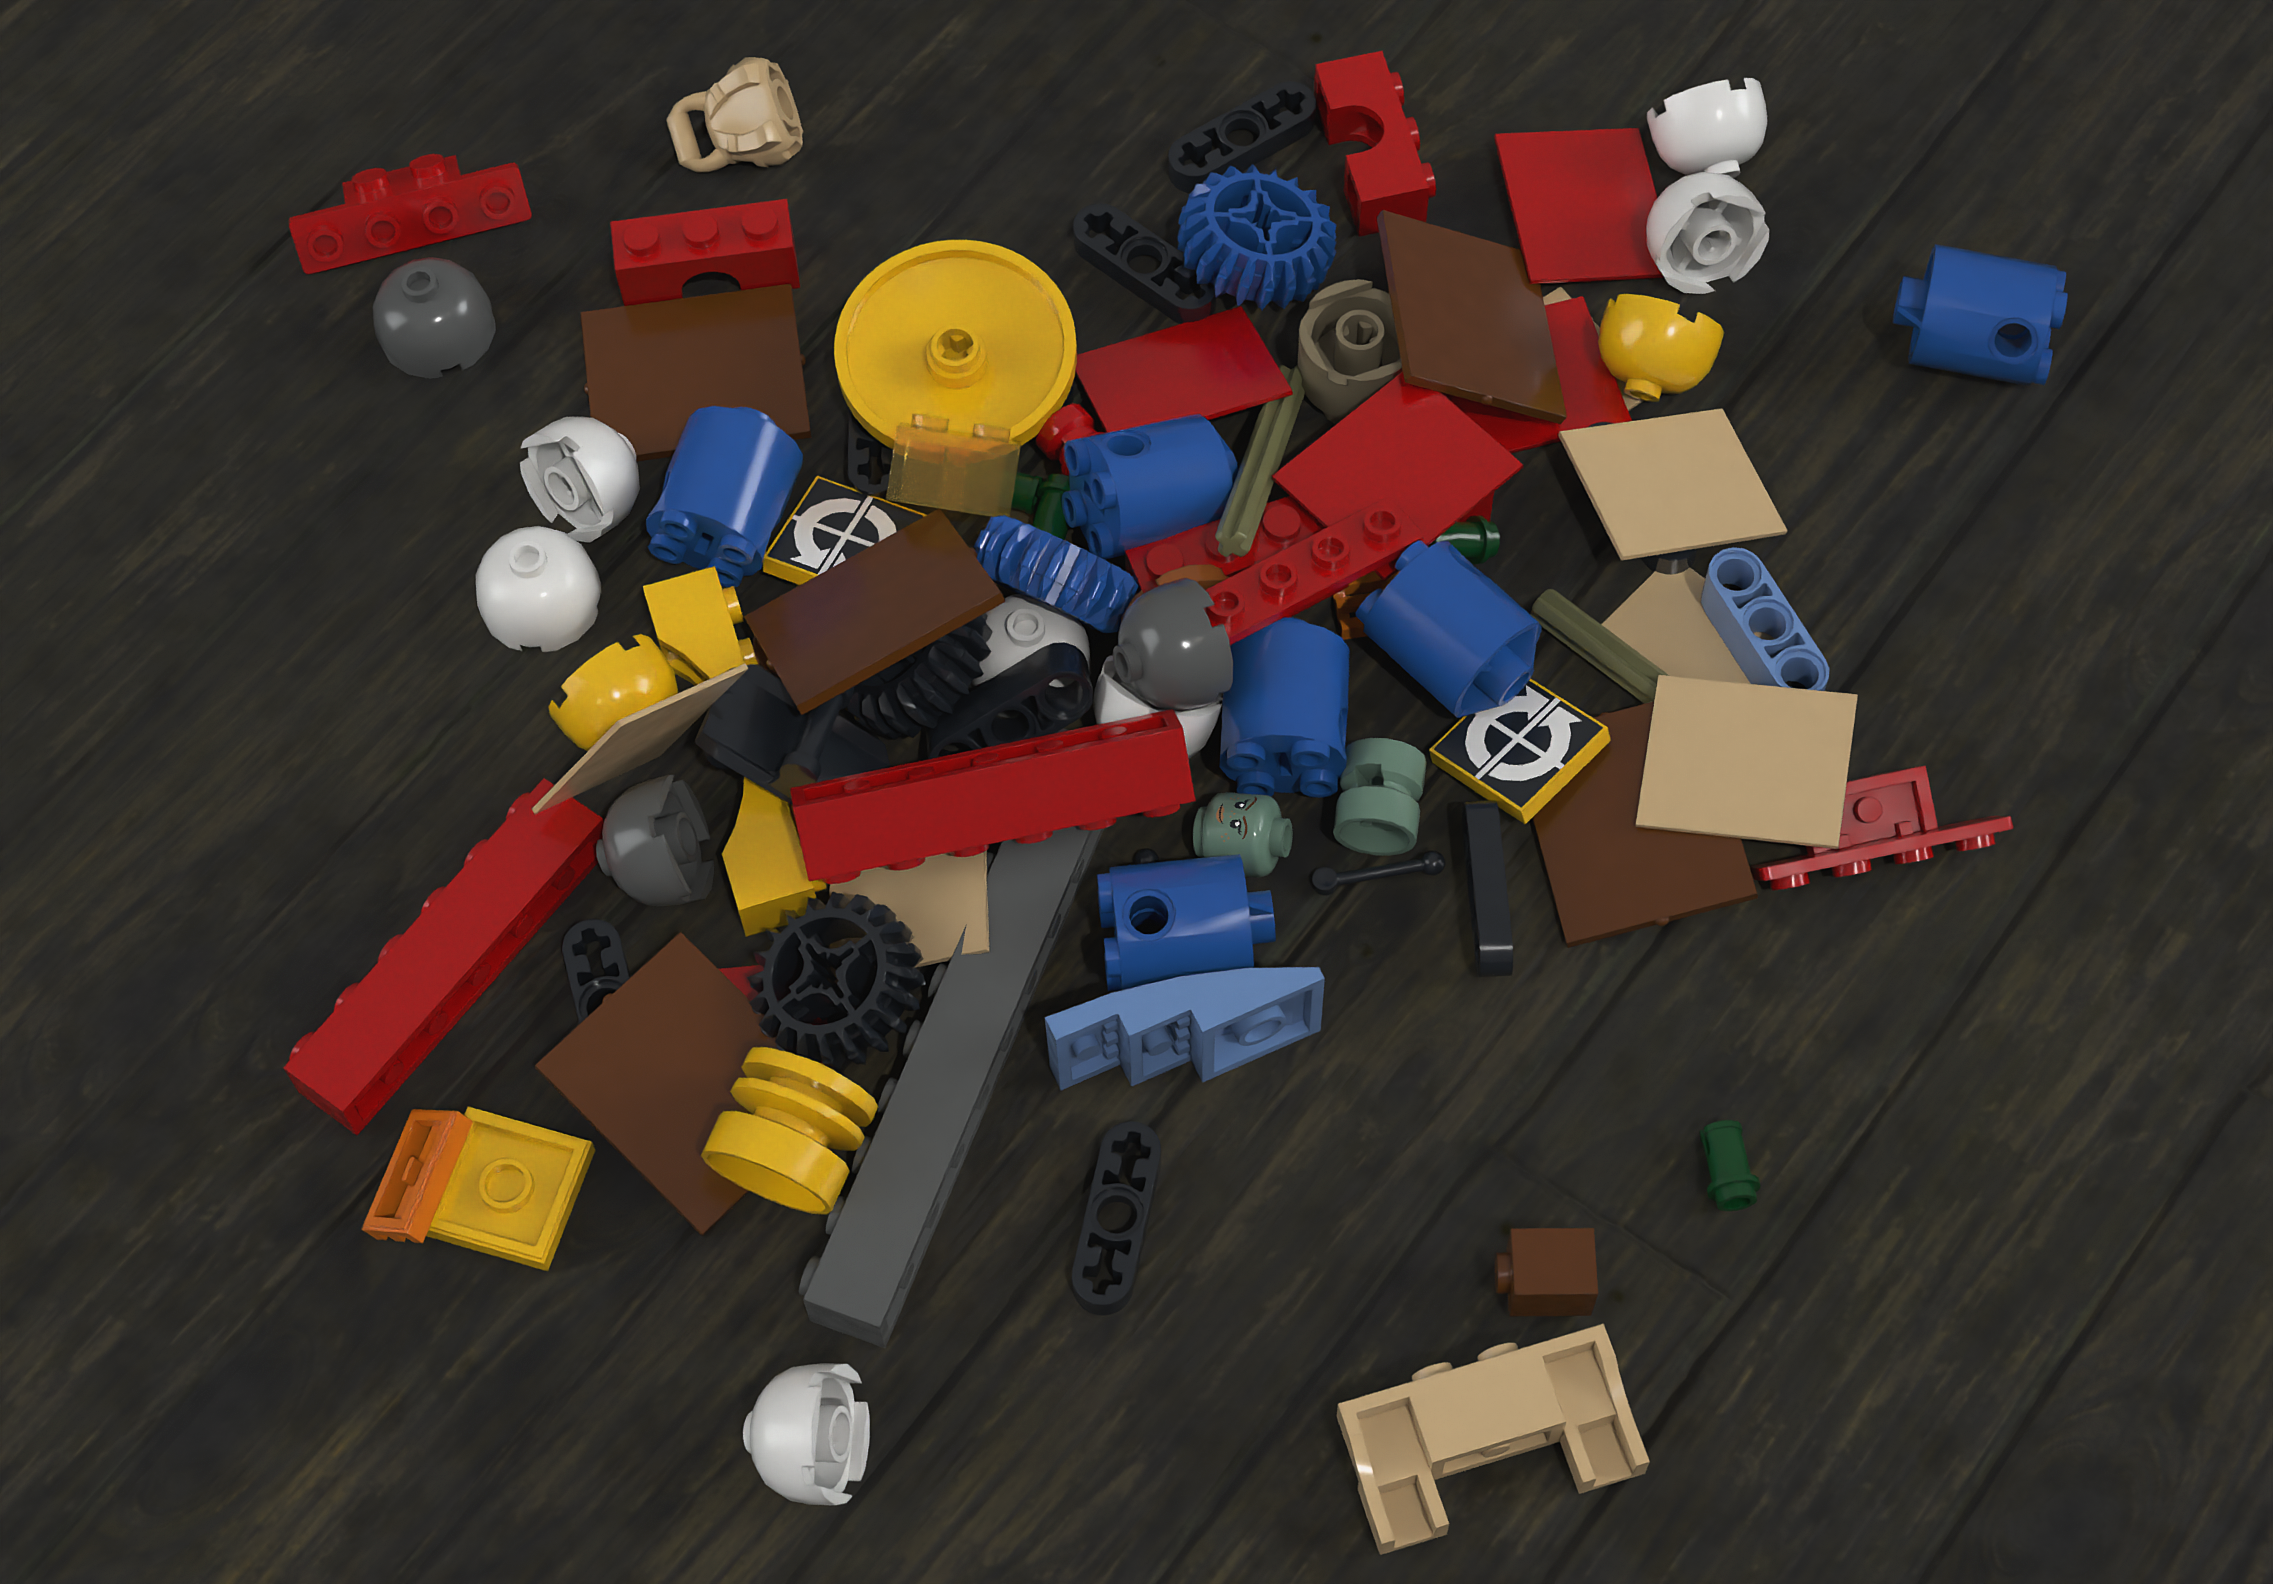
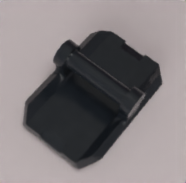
M758 664L747 665L748 670L709 707L695 738V743L704 750L707 760L713 766L724 770L733 769L793 805L790 792L792 787L890 767L885 744L874 734L839 714L840 709L848 707L854 693V686L801 715L780 678Z

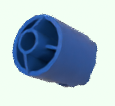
M1935 244L1927 263L1924 279L1902 276L1896 298L1893 324L1913 327L1909 347V364L2030 386L2031 383L2045 385L2053 353L2052 349H2048L2051 328L2060 329L2067 305L2068 293L2063 292L2066 272L2059 271L2053 265Z
M719 406L697 409L687 420L667 468L660 499L646 519L647 531L652 537L648 546L651 554L668 563L678 564L684 562L699 569L715 566L722 586L738 587L743 576L753 575L763 566V559L771 532L781 521L802 468L803 453L797 443L782 429L777 427L768 415L748 407L727 408Z
M1201 414L1187 415L1068 440L1064 446V457L1069 470L1070 491H1065L1062 494V510L1065 520L1071 528L1080 526L1082 534L1088 543L1090 553L1102 559L1123 556L1126 550L1162 540L1188 529L1221 519L1239 471L1237 461L1233 452L1211 422Z
M1422 540L1414 542L1397 560L1395 568L1399 573L1386 586L1384 591L1381 588L1376 589L1365 598L1357 609L1356 617L1364 623L1363 632L1380 648L1386 651L1392 659L1457 718L1505 705L1524 688L1533 675L1536 643L1540 637L1542 626L1489 577L1474 567L1449 541L1437 542L1430 547Z
M1284 617L1230 645L1233 659V683L1231 689L1223 692L1222 695L1224 699H1222L1219 767L1228 778L1237 782V793L1273 796L1274 792H1302L1310 797H1328L1337 792L1338 779L1341 777L1347 763L1345 742L1348 715L1350 649L1342 637L1324 627L1309 624L1301 619Z
M1240 854L1109 867V873L1097 874L1101 929L1114 927L1115 935L1112 938H1104V960L1108 992L1122 991L1180 976L1254 968L1253 944L1276 941L1270 890L1247 892L1243 862ZM1149 923L1160 927L1162 930L1154 934H1143L1135 928Z

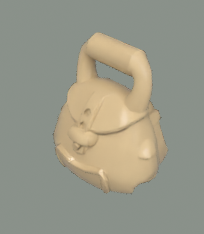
M745 57L736 65L733 64L727 74L719 82L714 83L710 89L691 94L678 101L666 119L679 164L697 173L715 171L728 164H736L740 161L753 162L757 166L767 168L768 166L783 165L800 151L803 142V129L788 80L785 79L777 63H771L764 58ZM692 110L704 111L707 131L716 148L705 158L701 157L688 112Z

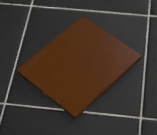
M1382 210L1377 216V223L1405 383L1561 424L1567 418L1541 286L1540 284L1529 283L1522 251L1467 235L1460 231H1453Z
M791 284L580 312L587 375L584 391L589 395L590 416L613 428L617 433L624 435L634 447L636 462L672 457L689 416L699 408L710 406L752 408L768 415L777 427L782 429L793 440L812 438L802 368L806 363V358L800 352Z
M939 508L747 614L744 618L768 658V668L771 671H776L799 712L803 715L1006 601L1001 591L977 560L976 550L966 545Z
M1654 701L1612 713L1603 712L1599 716L1593 717L1608 727L1611 741L1533 816L1568 948L1654 925L1664 926L1669 921L1758 899L1741 838L1636 827Z
M680 932L613 994L609 993L604 996L602 1004L535 1065V1069L703 1237L750 1191L726 1179L709 1167L701 1157V1153L719 1115L723 1111H738L752 1114L735 1101L730 1091L738 1078H748L741 1068L748 1052L753 1047L777 1049V1044L775 1043L776 1037L768 1038L761 1031L759 1023L765 1015L754 1013L749 1003L750 1000Z

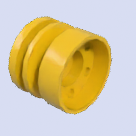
M753 1047L748 1052L741 1067L748 1078H738L730 1091L735 1101L752 1114L738 1111H723L713 1127L701 1157L709 1167L721 1176L765 1199L803 1212L827 1215L833 1210L850 1172L846 1163L828 1148L856 1151L861 1147L865 1137L859 1127H866L872 1122L878 1105L875 1099L859 1085L819 1062L786 1051L768 1047Z

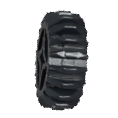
M986 613L855 685L853 696L845 710L853 715L854 720L870 731L872 729L878 735H887L893 740L903 734L914 738L919 734L923 725L934 729L937 726L939 716L945 712L954 714V704L961 696H970L968 687L972 680L984 674L979 664L992 652L986 644L993 633L986 624L988 615Z
M832 892L827 905L818 898L808 897L806 914L800 916L794 910H785L788 926L782 932L777 929H766L769 940L773 942L770 950L753 952L756 962L764 967V970L747 977L750 986L759 993L749 1003L754 1013L765 1015L759 1023L763 1034L768 1038L776 1037V1047L781 1051L797 1054L800 1057H805L819 1063L823 1062L827 1067L840 1071L846 1057L857 1065H866L867 1048L871 1045L879 1052H889L888 1041L885 1036L892 1029L896 1033H908L907 1025L900 1019L904 1011L921 1010L919 1000L910 994L909 991L926 984L924 975L914 968L924 958L922 957L921 950L913 943H910L914 938L911 929L902 921H897L896 914L886 905L877 904L875 906V903L867 896L856 894L850 901L844 894ZM862 938L855 944L849 940L838 948L828 949L826 947L842 939ZM830 965L836 969V977L831 971ZM837 984L844 993V996L837 992ZM845 1012L847 1014V1017L834 1023L824 1025L810 1024L818 1017L824 1021L835 1013Z

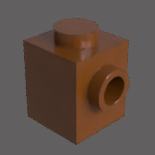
M1594 1228L1511 1229L1506 1252L1495 1253L1496 1293L1508 1294L1509 1316L1592 1315L1598 1297Z

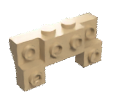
M1604 1324L1518 1349L1516 1343L1500 1344L1479 1354L1477 1357L1478 1362L1455 1369L1448 1362L1434 1364L1412 1375V1382L1338 1404L1337 1419L1359 1481L1358 1492L1380 1555L1447 1535L1449 1521L1434 1481L1439 1478L1557 1442L1561 1443L1579 1494L1645 1474L1650 1461L1630 1410L1616 1356Z

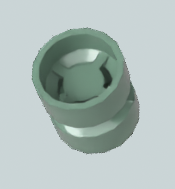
M1367 738L1351 743L1346 748L1347 763L1340 779L1343 793H1341L1337 800L1333 828L1335 839L1347 848L1370 855L1391 856L1403 854L1413 849L1417 841L1420 808L1417 801H1419L1423 794L1427 764L1425 755L1414 746L1388 738Z

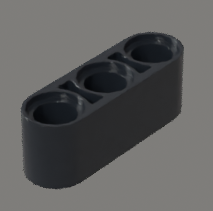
M1066 642L1052 643L972 690L970 696H962L954 704V714L945 712L939 716L937 726L934 729L926 727L928 759L1054 734L1081 718L1089 710L1093 702V688L1088 662L1084 653L1076 646ZM1060 677L1075 679L1074 682L1065 687L1049 685L1053 680ZM1005 710L1021 712L1020 715L1012 719L996 717ZM961 742L968 745L960 751L943 749L951 743Z

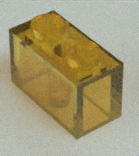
M919 413L912 414L911 423L899 422L896 428L886 500L991 517L1003 515L1010 517L1022 442L1009 439L1010 428L974 423L973 433L949 430L948 418Z

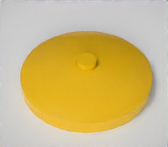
M944 240L922 244L889 258L877 266L859 283L841 312L835 334L834 357L844 399L854 417L874 438L887 447L915 459L942 464H965L988 460L1006 454L1022 446L1039 433L1047 419L1061 409L1070 392L1077 364V344L1074 321L1063 294L1052 279L1036 264L1012 250L995 244L973 240Z

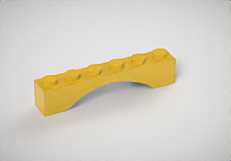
M715 566L643 586L661 652L665 655L675 674L696 686L742 664H758L750 637L738 640L733 625L744 622L735 588L731 586L722 589ZM744 777L743 797L736 824L722 852V857L745 936L747 937L764 932L766 929H775L788 925L785 910H794L800 916L805 915L808 897L815 899V892L827 888L822 879L810 882L808 880L793 805Z

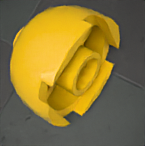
M1620 294L1617 296L1616 302L1611 298L1608 300L1601 321L1598 339L1601 358L1611 374L1626 383L1624 389L1626 394L1643 401L1658 402L1661 393L1671 395L1683 393L1694 388L1710 372L1725 333L1721 325L1700 312L1697 313L1695 323L1677 314L1680 304L1645 295Z
M643 634L633 636L640 646L633 647L627 651L624 650L619 642L606 647L587 660L562 684L561 688L568 697L561 707L551 700L548 707L550 716L563 733L579 748L589 751L618 720L678 694L675 673L665 655L650 637Z

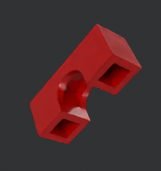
M1383 51L1315 64L1314 96L1316 99V109L1328 145L1346 141H1358L1372 147V149L1364 152L1346 155L1344 193L1358 236L1379 233L1377 216L1382 210L1426 222L1428 200L1436 196L1435 177L1429 162L1421 164L1417 152L1420 150V137L1414 117L1406 118L1402 109L1404 105V89L1399 73L1397 71L1390 73Z
M787 199L610 222L615 272L624 306L683 298V284L691 277L706 272H721L733 276L740 283L741 290L791 284L792 289L800 288L795 241Z

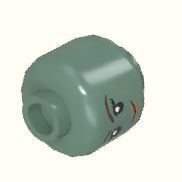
M1232 792L1218 793L1211 799L1207 807H1200L1197 812L1193 829L1194 850L1198 857L1204 858L1240 854L1245 877L1258 878L1268 876L1275 868L1279 857H1287L1290 853L1293 836L1292 823L1290 819L1282 818L1279 805L1269 795Z

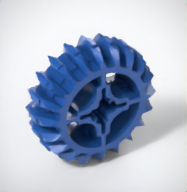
M1253 164L1245 173H1241L1235 167L1229 166L1223 175L1210 172L1207 180L1203 184H1196L1194 190L1189 194L1187 204L1182 207L1178 221L1180 225L1177 236L1179 242L1178 250L1184 253V267L1196 270L1197 284L1212 283L1215 287L1216 297L1225 293L1236 297L1238 306L1245 300L1255 301L1261 311L1270 301L1285 309L1292 299L1304 302L1307 295L1312 290H1318L1320 283H1323L1328 269L1332 266L1336 254L1334 248L1336 245L1335 230L1337 225L1330 221V207L1324 204H1317L1316 190L1302 191L1299 189L1298 177L1286 181L1278 177L1276 168L1268 175L1259 173Z
M1005 515L991 517L985 530H981L974 545L977 552V560L995 584L1013 593L1036 599L1060 612L1070 614L1078 618L1081 624L1102 633L1118 632L1121 625V617L1139 587L1133 576L1121 570L1120 567L1066 540Z

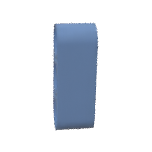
M1732 547L1721 550L1714 555L1709 563L1701 604L1707 617L1749 682L1757 685L1791 688L1785 682L1795 681L1803 684L1807 690L1825 691L1829 679V667L1826 659L1762 561L1754 553L1743 548ZM1723 584H1734L1742 590H1729ZM1754 633H1767L1774 639L1764 640L1755 636Z

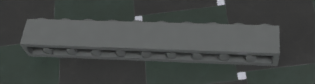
M1063 728V729L1059 730V731L1056 732V733L1064 732V731H1069V730ZM1078 826L1053 831V835L1050 838L1037 843L1021 844L1017 843L1015 839L1002 841L997 854L987 853L986 880L990 952L961 955L966 930L965 926L949 965L940 963L935 970L928 991V1000L933 1002L925 1021L915 1020L908 1032L903 1049V1057L908 1058L899 1080L891 1077L883 1089L878 1105V1115L883 1117L874 1138L865 1136L861 1147L857 1149L852 1165V1174L857 1175L848 1198L841 1195L838 1196L833 1210L829 1214L826 1234L831 1235L825 1251L821 1258L813 1256L803 1273L799 1294L805 1296L803 1301L811 1322L886 1348L1104 829L1082 830Z

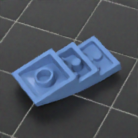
M1319 967L1244 968L1180 976L1104 995L1045 1017L1050 1070L1060 1090H1063L1121 1065L1132 1087L1192 1061L1203 1083L1321 1031L1325 978Z

